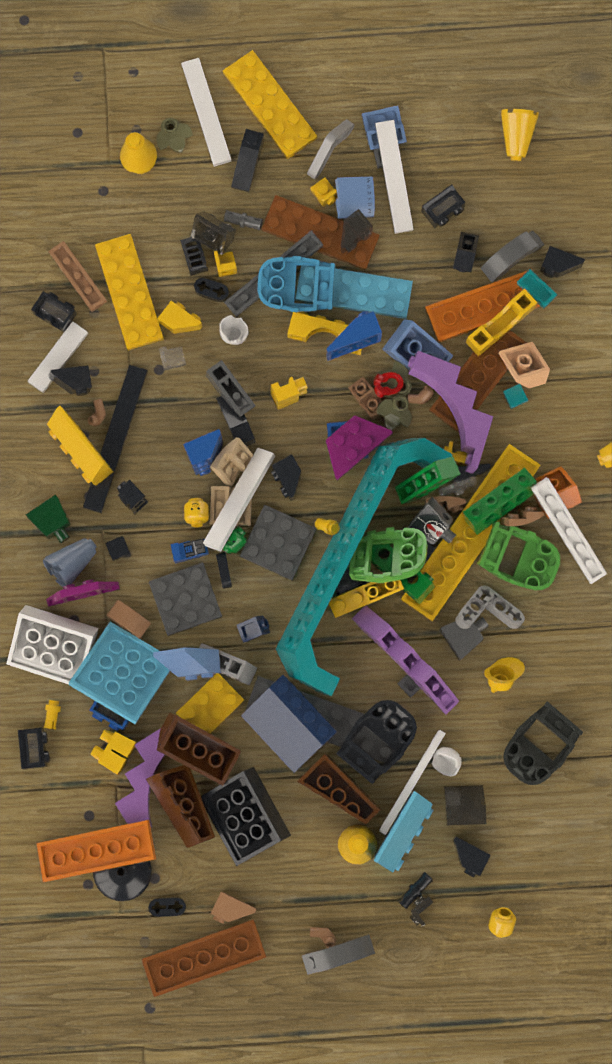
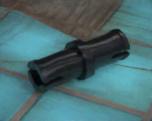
M424 872L413 885L410 884L408 886L409 889L397 901L407 909L417 897L420 898L424 889L433 882L432 878Z

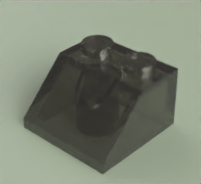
M203 211L197 213L194 217L191 237L223 255L233 242L236 229L230 224L220 221L214 215Z
M483 785L444 787L446 826L487 824Z

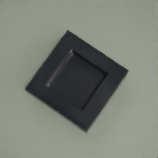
M123 536L105 543L112 561L131 554Z

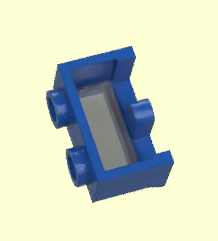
M94 701L89 710L93 712V718L100 722L105 719L110 722L108 726L117 732L120 729L124 731L130 722Z

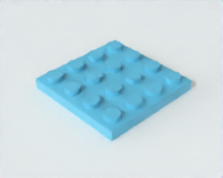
M109 622L69 681V685L133 724H136L170 670L153 657V652H159L158 649L114 623Z

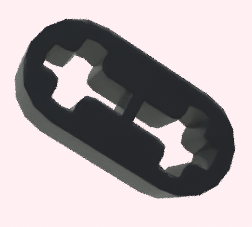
M199 278L194 283L195 292L201 297L216 302H224L229 297V290L222 283L206 278ZM205 283L206 287L210 290L203 289V291H200L198 285L202 286ZM223 289L225 295H221V297H218L217 293L213 291Z
M226 552L217 553L216 557L222 588H231L232 583Z
M158 898L150 902L148 909L151 915L156 917L178 916L185 912L186 903L181 898ZM175 901H179L183 908L176 912L175 909H169V905H174ZM159 902V905H166V909H161L159 913H156L152 906Z

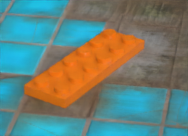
M527 271L425 306L437 342L439 343L476 330L493 319L523 290L516 283ZM537 303L535 309L541 306Z
M149 820L37 843L43 882L156 859Z

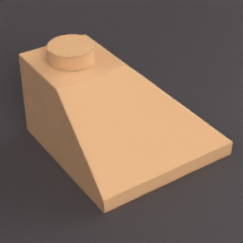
M533 341L499 351L500 357L517 383L527 388L546 384L550 368Z

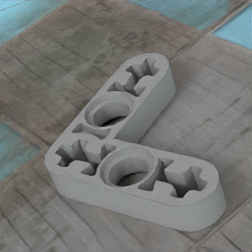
M346 119L329 132L307 175L315 180L319 177L334 148L352 132L355 126L352 122Z
M485 585L478 588L455 618L456 624L462 629L470 628L484 609H487L512 629L519 628L525 620L524 614ZM484 593L486 597L483 600L479 599ZM471 604H476L479 610L472 609ZM495 604L502 605L504 610H498ZM467 614L470 615L467 621L463 619Z

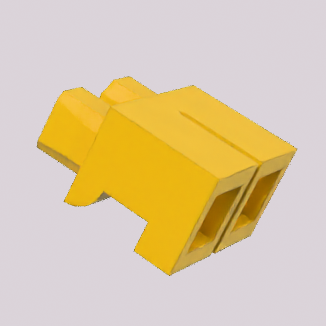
M290 377L288 384L280 387L278 382L271 384L270 394L277 410L299 402V396L306 394L308 387L304 377L293 380V377Z
M104 730L100 739L107 742L108 745L105 750L95 745L91 755L98 760L99 764L119 775L128 760L114 753L113 750L129 758L136 747V742L117 732L113 733Z

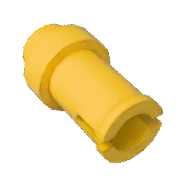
M318 518L315 521L316 529L322 530L328 535H335L340 530V526L335 520Z
M49 700V703L46 704L45 710L47 712L44 728L56 729L58 712L61 711L60 701Z

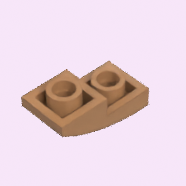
M362 377L348 387V389L370 419L374 420L379 416L377 408L382 401L375 394L374 389L366 379Z
M433 497L441 506L445 504L447 511L452 510V513L462 511L463 507L467 504L465 499L458 497ZM430 498L425 499V504L430 500Z
M525 506V509H518L517 514L508 513V517H501L500 524L506 526L528 524L544 516V512L538 511L537 507Z
M119 600L115 602L106 615L117 625L124 627L139 639L151 624Z

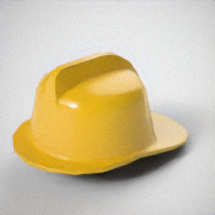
M505 657L488 667L484 675L488 679L491 692L508 691L513 686L515 680L524 673L525 666L519 659Z

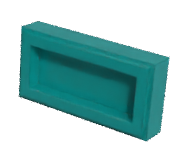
M531 269L516 283L523 290L526 289L543 309L557 297V294Z

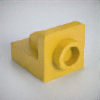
M326 177L310 187L311 192L323 207L327 204L330 206L336 202L338 197L337 190L332 187Z
M450 441L449 445L444 447V450L453 454L452 456L458 466H467L465 464L466 453L461 451L452 453L453 442Z

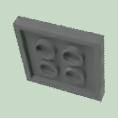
M264 505L240 557L293 581L316 532V528Z
M203 562L149 581L167 636L222 617Z

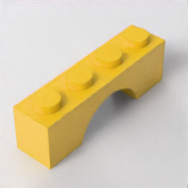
M526 289L522 290L493 319L481 325L469 335L466 344L479 357L532 312L537 305V301Z
M304 311L293 312L287 335L290 339L307 342L312 335L319 332H328L338 337L348 325L341 320L329 321L326 317L316 315V317L309 316ZM362 349L351 353L361 356Z

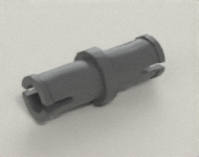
M229 210L225 212L224 222L240 225L241 228L249 227L259 231L262 228V218L248 216L247 213L239 214Z

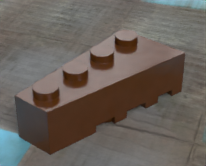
M327 753L297 781L364 824H367L381 810Z
M182 765L146 779L187 848L215 838L189 767Z

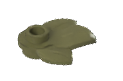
M166 118L161 124L162 130L157 135V145L160 150L170 146L174 151L181 153L185 148V138L193 136L192 130L187 124L179 123L174 118ZM169 125L174 126L172 130L167 129Z
M395 361L392 371L383 370L378 372L381 375L387 372H394L402 377L406 388L395 395L406 396L410 393L412 385L410 380L407 379L408 370L400 362ZM393 378L385 383H381L383 387L388 386L390 389H394L398 385L396 379ZM385 395L384 397L392 398L395 395Z
M395 395L391 400H383L377 408V414L384 416V425L387 429L392 430L400 423L405 427H409L412 416L408 410V400L403 395ZM397 401L400 403V407H399V408L397 407V404H396Z

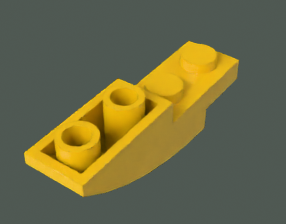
M401 580L386 583L370 582L332 598L329 605L335 618L399 592L404 587Z

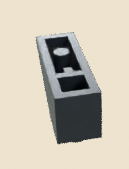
M249 129L245 130L231 188L245 192L250 191L265 141L264 133Z
M222 396L217 397V402L233 439L236 437L240 438L246 447L256 443L245 414L239 417Z

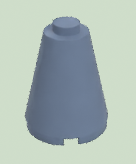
M83 538L46 556L43 564L50 575L53 574L57 578L55 581L60 586L71 585L96 554L97 546L91 539Z

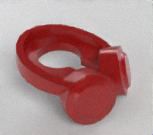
M387 372L382 375L378 373L373 380L375 394L379 398H383L385 395L397 394L403 388L402 377L394 372ZM391 378L396 379L398 383L394 389H390L388 386H381V383H385Z

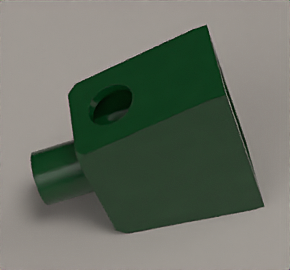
M56 494L25 514L48 539L56 536L58 541L63 543L70 538L65 528L71 524Z

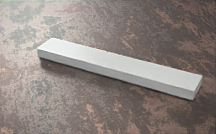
M196 58L182 62V68L213 166L232 162L200 59Z
M394 120L375 123L394 232L398 234L413 231Z
M257 448L203 542L205 546L220 552L222 551L274 460V453Z
M546 477L532 486L533 493L588 582L592 584L605 576L607 572L549 478Z
M438 730L379 829V832L382 834H387L445 736L446 733Z

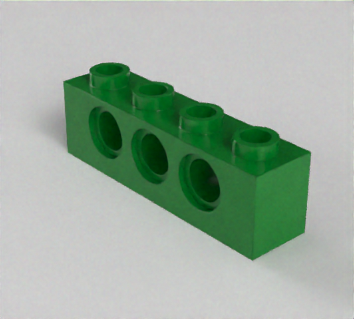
M453 456L437 460L397 485L395 490L401 505L420 500L460 475L458 465Z
M523 468L463 511L466 523L478 535L534 494L531 487L537 484V481L526 468Z
M372 544L371 563L382 573H392L393 548L390 546L391 544ZM385 552L390 553V555H389L388 558H386V559H381V558H380V556H381L383 553H385ZM419 571L414 575L418 577L417 582L409 583L408 581L411 577L401 580L404 587L403 591L418 604L435 588L432 582L434 579L425 572L423 574Z

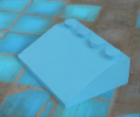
M413 791L373 861L391 872H394V870L399 871L404 862L401 858L405 852L409 854L414 843L411 841L415 835L418 837L424 826L421 824L424 819L428 820L433 812L431 808L433 804Z

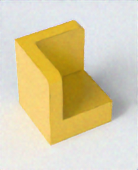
M214 251L219 277L237 274L233 252L218 254V251Z

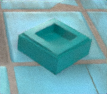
M521 384L503 391L510 409L528 402Z

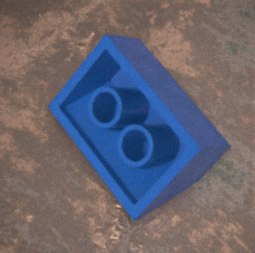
M220 429L183 444L195 475L200 474V476H204L211 472L210 466L223 446Z

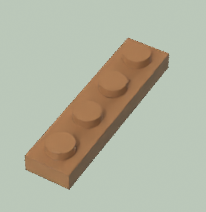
M64 241L48 251L91 312L107 302Z

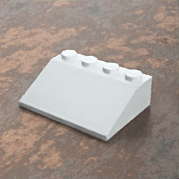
M25 605L18 615L7 665L69 684V681L94 646L99 628Z

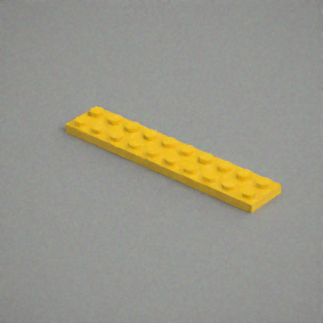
M509 444L463 511L523 468H526L534 476L541 465ZM463 511L450 528L456 534L454 539L450 543L442 539L420 571L423 574L425 572L434 579L432 582L435 588L420 604L407 593L401 598V601L432 622L485 547L493 527L490 525L476 535L466 523ZM416 577L412 583L417 582L418 577Z

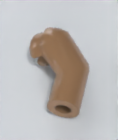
M426 385L419 394H408V403H427L433 397V388Z
M102 399L93 401L95 412L91 417H88V424L96 427L100 425L106 417Z
M310 927V937H320L327 948L335 946L336 937L330 929Z

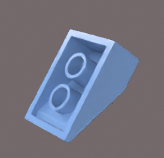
M406 319L403 320L382 349L395 361L403 364L408 370H410V367H408L410 357L415 356L418 351L447 362L453 357L448 350L414 321Z
M178 648L153 652L154 658L177 677H185L186 681L197 680V676L212 678L213 674L221 673L218 649Z

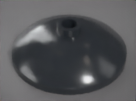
M150 861L93 872V878L99 891L107 898L115 901H129L140 896L148 887L152 876V866ZM119 868L125 870L124 875L120 876L118 874Z

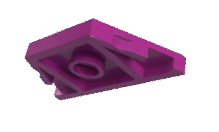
M354 415L326 439L335 479L338 481L390 437L393 432Z
M87 580L82 582L83 585L76 587L75 584L66 585L63 587L64 590H60L46 599L47 605L50 607L120 590L119 582H94V580Z

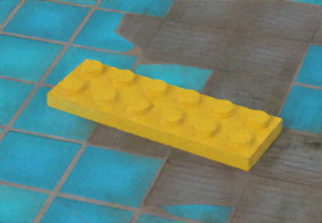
M253 50L223 70L225 77L287 159L318 139L316 133Z
M131 234L95 244L127 350L164 340Z

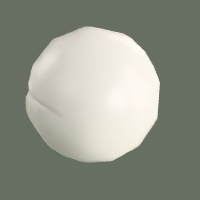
M229 315L223 318L220 323V336L228 344H242L248 336V326L242 318H235Z
M449 747L437 749L433 755L432 766L446 776H455L458 773L462 764L458 752Z

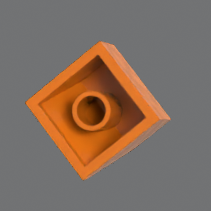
M562 466L535 478L537 483L546 477L549 478L567 509L582 503L577 485ZM533 494L541 511L544 512V515L549 519L548 515L546 514L545 510L536 498L535 494Z

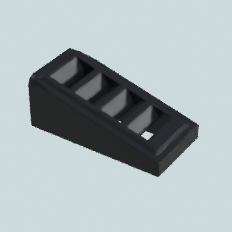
M196 235L180 240L190 276L208 271L199 236ZM194 241H196L197 243L196 245L186 247L185 245L187 243H191ZM196 248H198V250H199V251L192 252V253H189V254H188V252H187V251H189V250H193V249H196ZM200 255L199 258L192 260L189 259V257ZM202 261V264L195 266L191 265L193 263Z
M479 464L473 474L465 471L467 466L458 467L460 475L452 479V485L488 472L491 468L490 464Z

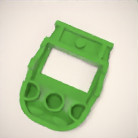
M494 522L477 564L497 578L517 586L532 590H543L549 587L554 581L560 566V554L557 548L549 541L536 536V533L532 531L522 530L515 526L507 527L500 525V522ZM511 535L526 541L513 576L498 570Z
M394 527L386 528V531L376 532L374 530L367 532V536L361 538L350 560L349 575L351 579L386 583L414 576L421 570L426 561V536L422 531L415 528L395 530ZM394 543L392 573L373 574L370 572L372 544Z

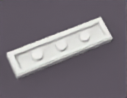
M72 321L29 378L28 383L44 393L52 383L48 376L50 371L64 367L88 335V332Z

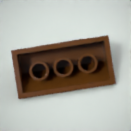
M172 713L168 714L160 729L157 751L216 783L224 785L241 753L239 749Z

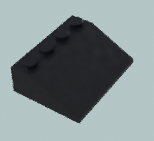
M254 767L242 771L227 780L223 786L219 785L201 796L203 805L236 866L291 836Z

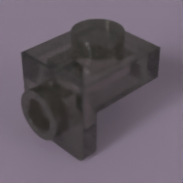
M422 895L414 902L415 907L410 910L412 913L410 918L416 926L419 924L422 927L426 925L419 914L433 903L429 896L424 898Z

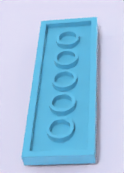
M301 265L295 301L313 304L315 266ZM335 268L333 307L360 312L369 311V313L374 311L378 315L407 319L413 281Z

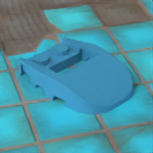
M301 256L269 259L263 263L258 273L257 290L259 298L265 305L271 308L288 310L290 312L333 309L336 264ZM297 265L315 266L313 304L295 303Z

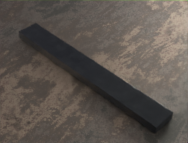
M129 364L100 453L113 470V473L96 486L91 482L83 505L84 509L102 514L148 373L146 369Z

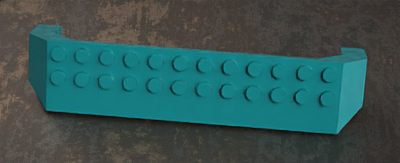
M409 438L378 446L339 523V532L333 535L276 647V651L289 677L319 693L332 696L340 678L317 666L310 639L397 467L414 462L425 468L437 460L452 457L453 454L426 438Z

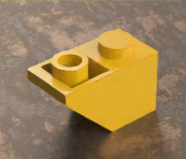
M170 301L158 317V322L173 334L201 330L202 328L201 318L194 313L189 314L185 311L186 308L179 302L175 304L173 301Z

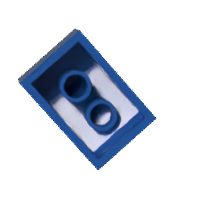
M365 311L358 314V317L326 349L327 361L381 342L382 331L374 311L370 313Z

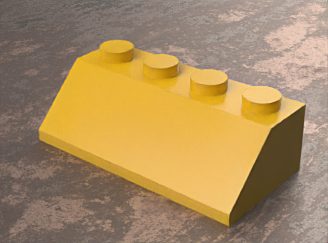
M61 406L57 407L47 423L51 429L48 431L54 440L59 439L62 443L59 447L66 455L69 453L72 456L70 461L77 469H82L84 473L81 475L88 484L92 482L95 486L112 474L113 470L72 417Z

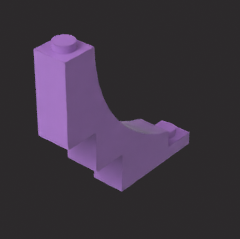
M418 351L415 356H411L409 359L408 367H410L408 374L432 387L450 408L459 429L461 451L468 453L465 464H467L465 471L473 474L478 468L493 416L472 409L477 391L456 384L460 366Z
M365 605L352 618L358 627L411 677L445 715L459 702L437 672L423 661L415 650L401 639L394 629Z
M160 729L135 744L145 762L125 773L135 791L115 803L127 824L149 820L150 827L152 828L149 809L151 787L146 779L156 774L159 765L166 756L157 751Z

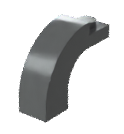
M526 231L496 252L481 267V270L491 282L502 278L523 258L540 250L544 243L534 231L529 233Z
M368 934L335 946L304 954L302 958L307 975L365 958L375 954Z

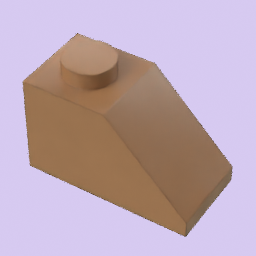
M221 892L211 914L214 915V920L224 924L225 921L230 922L253 914L257 908Z

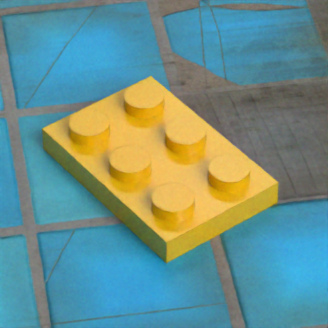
M216 673L176 714L211 734L245 700L219 673Z

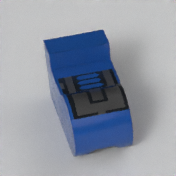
M205 539L171 544L175 564L209 555L208 547L203 544Z

